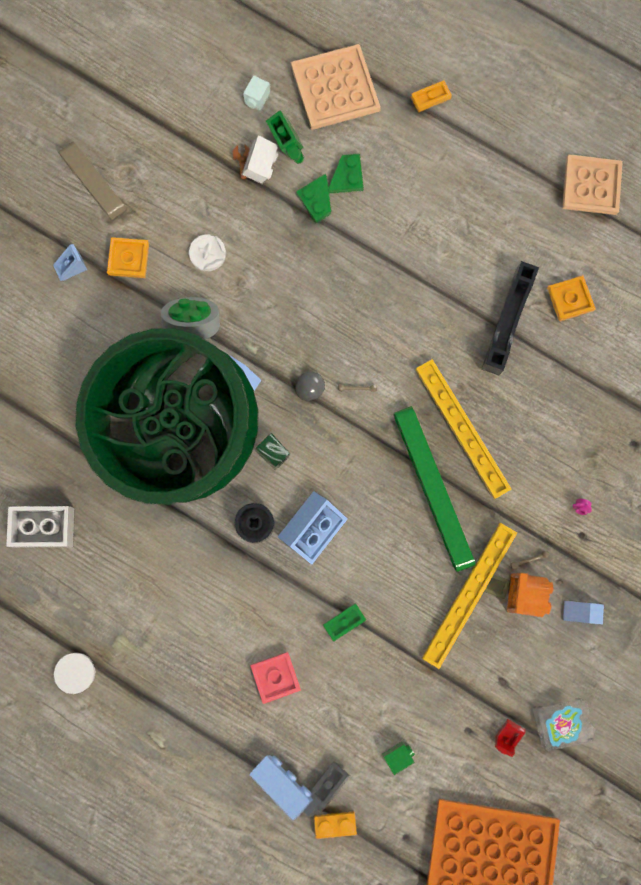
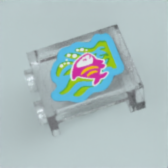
M575 698V701L548 707H533L541 746L546 751L594 741L593 735L595 730L588 717L590 709L587 702L583 699Z

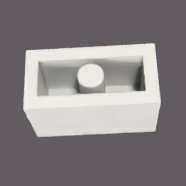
M258 135L252 142L242 175L261 184L266 179H270L273 172L271 168L272 163H275L278 157V152H276L278 145Z

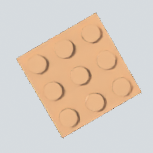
M568 155L566 158L562 209L617 215L620 205L622 161Z

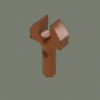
M245 144L243 156L239 153L238 145L233 150V160L239 161L241 179H247L246 176L242 175L250 148Z

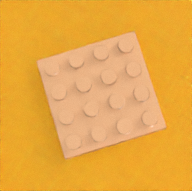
M360 44L291 62V68L311 130L380 112L381 107Z

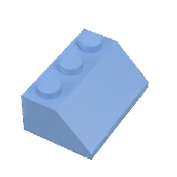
M313 491L278 535V538L310 564H313L346 522L347 518L327 499Z

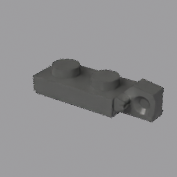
M336 762L331 764L310 791V797L313 800L303 811L308 817H312L317 810L322 812L350 777Z

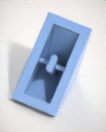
M70 244L53 264L60 281L88 270L74 244Z
M564 601L563 620L603 624L604 605Z

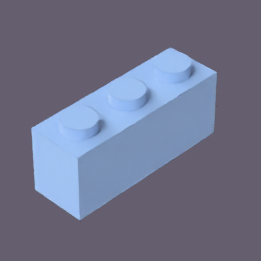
M265 756L249 775L292 820H295L312 802L311 792L304 785L301 787L298 785L295 775L289 770L286 772L281 767L282 762L276 756Z

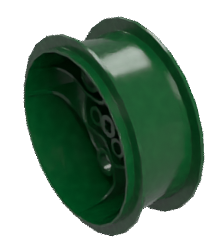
M152 328L126 336L112 344L94 361L82 381L76 402L75 427L81 451L90 468L106 486L126 498L145 504L170 505L206 498L226 487L242 471L253 452L257 438L259 409L254 389L244 370L227 353L196 334L178 329ZM195 354H200L206 358L205 363L198 369L190 385L176 380H168L181 364L188 361ZM205 385H211L213 388L212 398L207 401L201 400L199 390ZM131 393H136L140 399L139 406L134 410H131L128 405ZM176 393L178 401L175 404H171L170 398L172 394ZM111 416L122 419L133 418L132 423L135 434L142 444L126 443L113 437L110 429ZM175 416V419L170 422L169 418ZM152 420L157 423V428L154 431L149 429ZM188 425L190 427V434L183 436V428ZM208 434L215 452L214 468L203 476L202 469L191 452L204 441ZM175 453H178L183 458V465L179 470H173L168 466L169 458Z

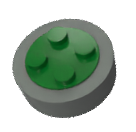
M186 297L176 299L167 303L161 310L162 329H178L207 339L216 334L220 327L218 306L204 298Z

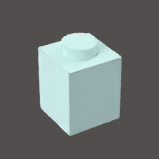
M253 75L243 93L246 105L250 108L261 110L270 94V83Z

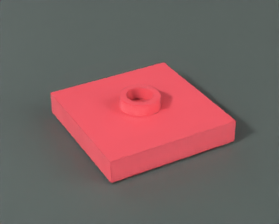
M288 652L250 665L263 704L301 691Z

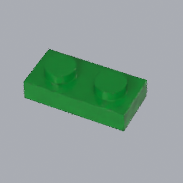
M355 603L324 623L323 626L334 642L365 622L366 618Z

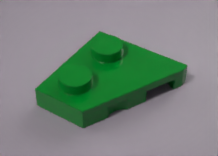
M360 154L341 156L328 188L329 194L363 191Z
M326 174L296 191V196L315 223L331 215Z

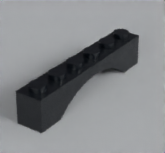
M521 261L516 268L481 370L498 376L504 371L521 313L534 284L539 267Z

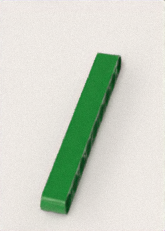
M410 406L394 412L395 422L455 571L459 572L475 566L473 555L413 407Z

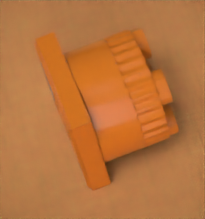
M512 573L510 576L506 611L536 617L550 614L551 602H549V597L553 593V582H549L548 578L532 576L525 573Z

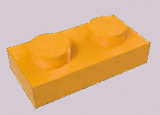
M443 80L412 93L411 99L417 111L421 112L450 100L452 95Z
M355 812L314 815L316 839L357 835Z

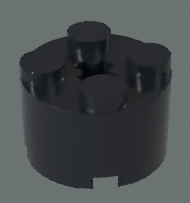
M246 504L236 514L235 530L243 540L249 543H262L274 531V517L271 511L262 504ZM252 519L255 521L259 519V527L251 528L252 523L250 521Z

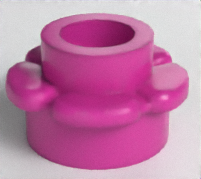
M579 498L573 504V508L576 509L575 512L577 514L587 515V513L592 512V503L589 500Z

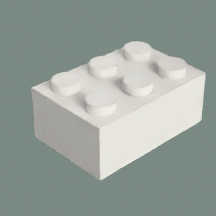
M69 506L8 507L7 547H73L74 508Z

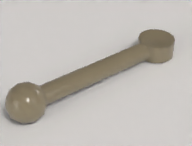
M340 384L338 390L340 392L344 390H370L371 392H376L377 386H344Z
M543 551L542 554L521 562H512L510 566L516 570L521 565L541 558H548L549 552Z

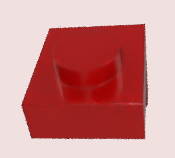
M507 719L495 736V748L500 753L513 757L515 747L525 734V728Z

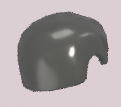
M315 372L302 374L295 383V392L298 397L308 402L319 398L325 390L324 379Z

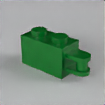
M280 110L265 121L280 149L296 164H300L304 161V155L301 152L304 146L289 119Z

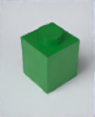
M403 741L382 753L393 775L398 774L415 763L412 758L415 755L409 744L405 746Z

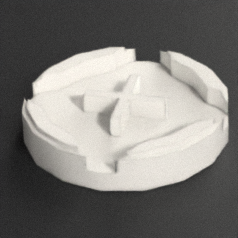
M205 234L198 236L192 241L189 256L192 264L197 269L210 272L222 266L225 261L226 250L223 242L218 237Z
M68 654L61 658L55 666V682L66 693L76 694L83 692L94 681L95 667L92 660L85 654Z

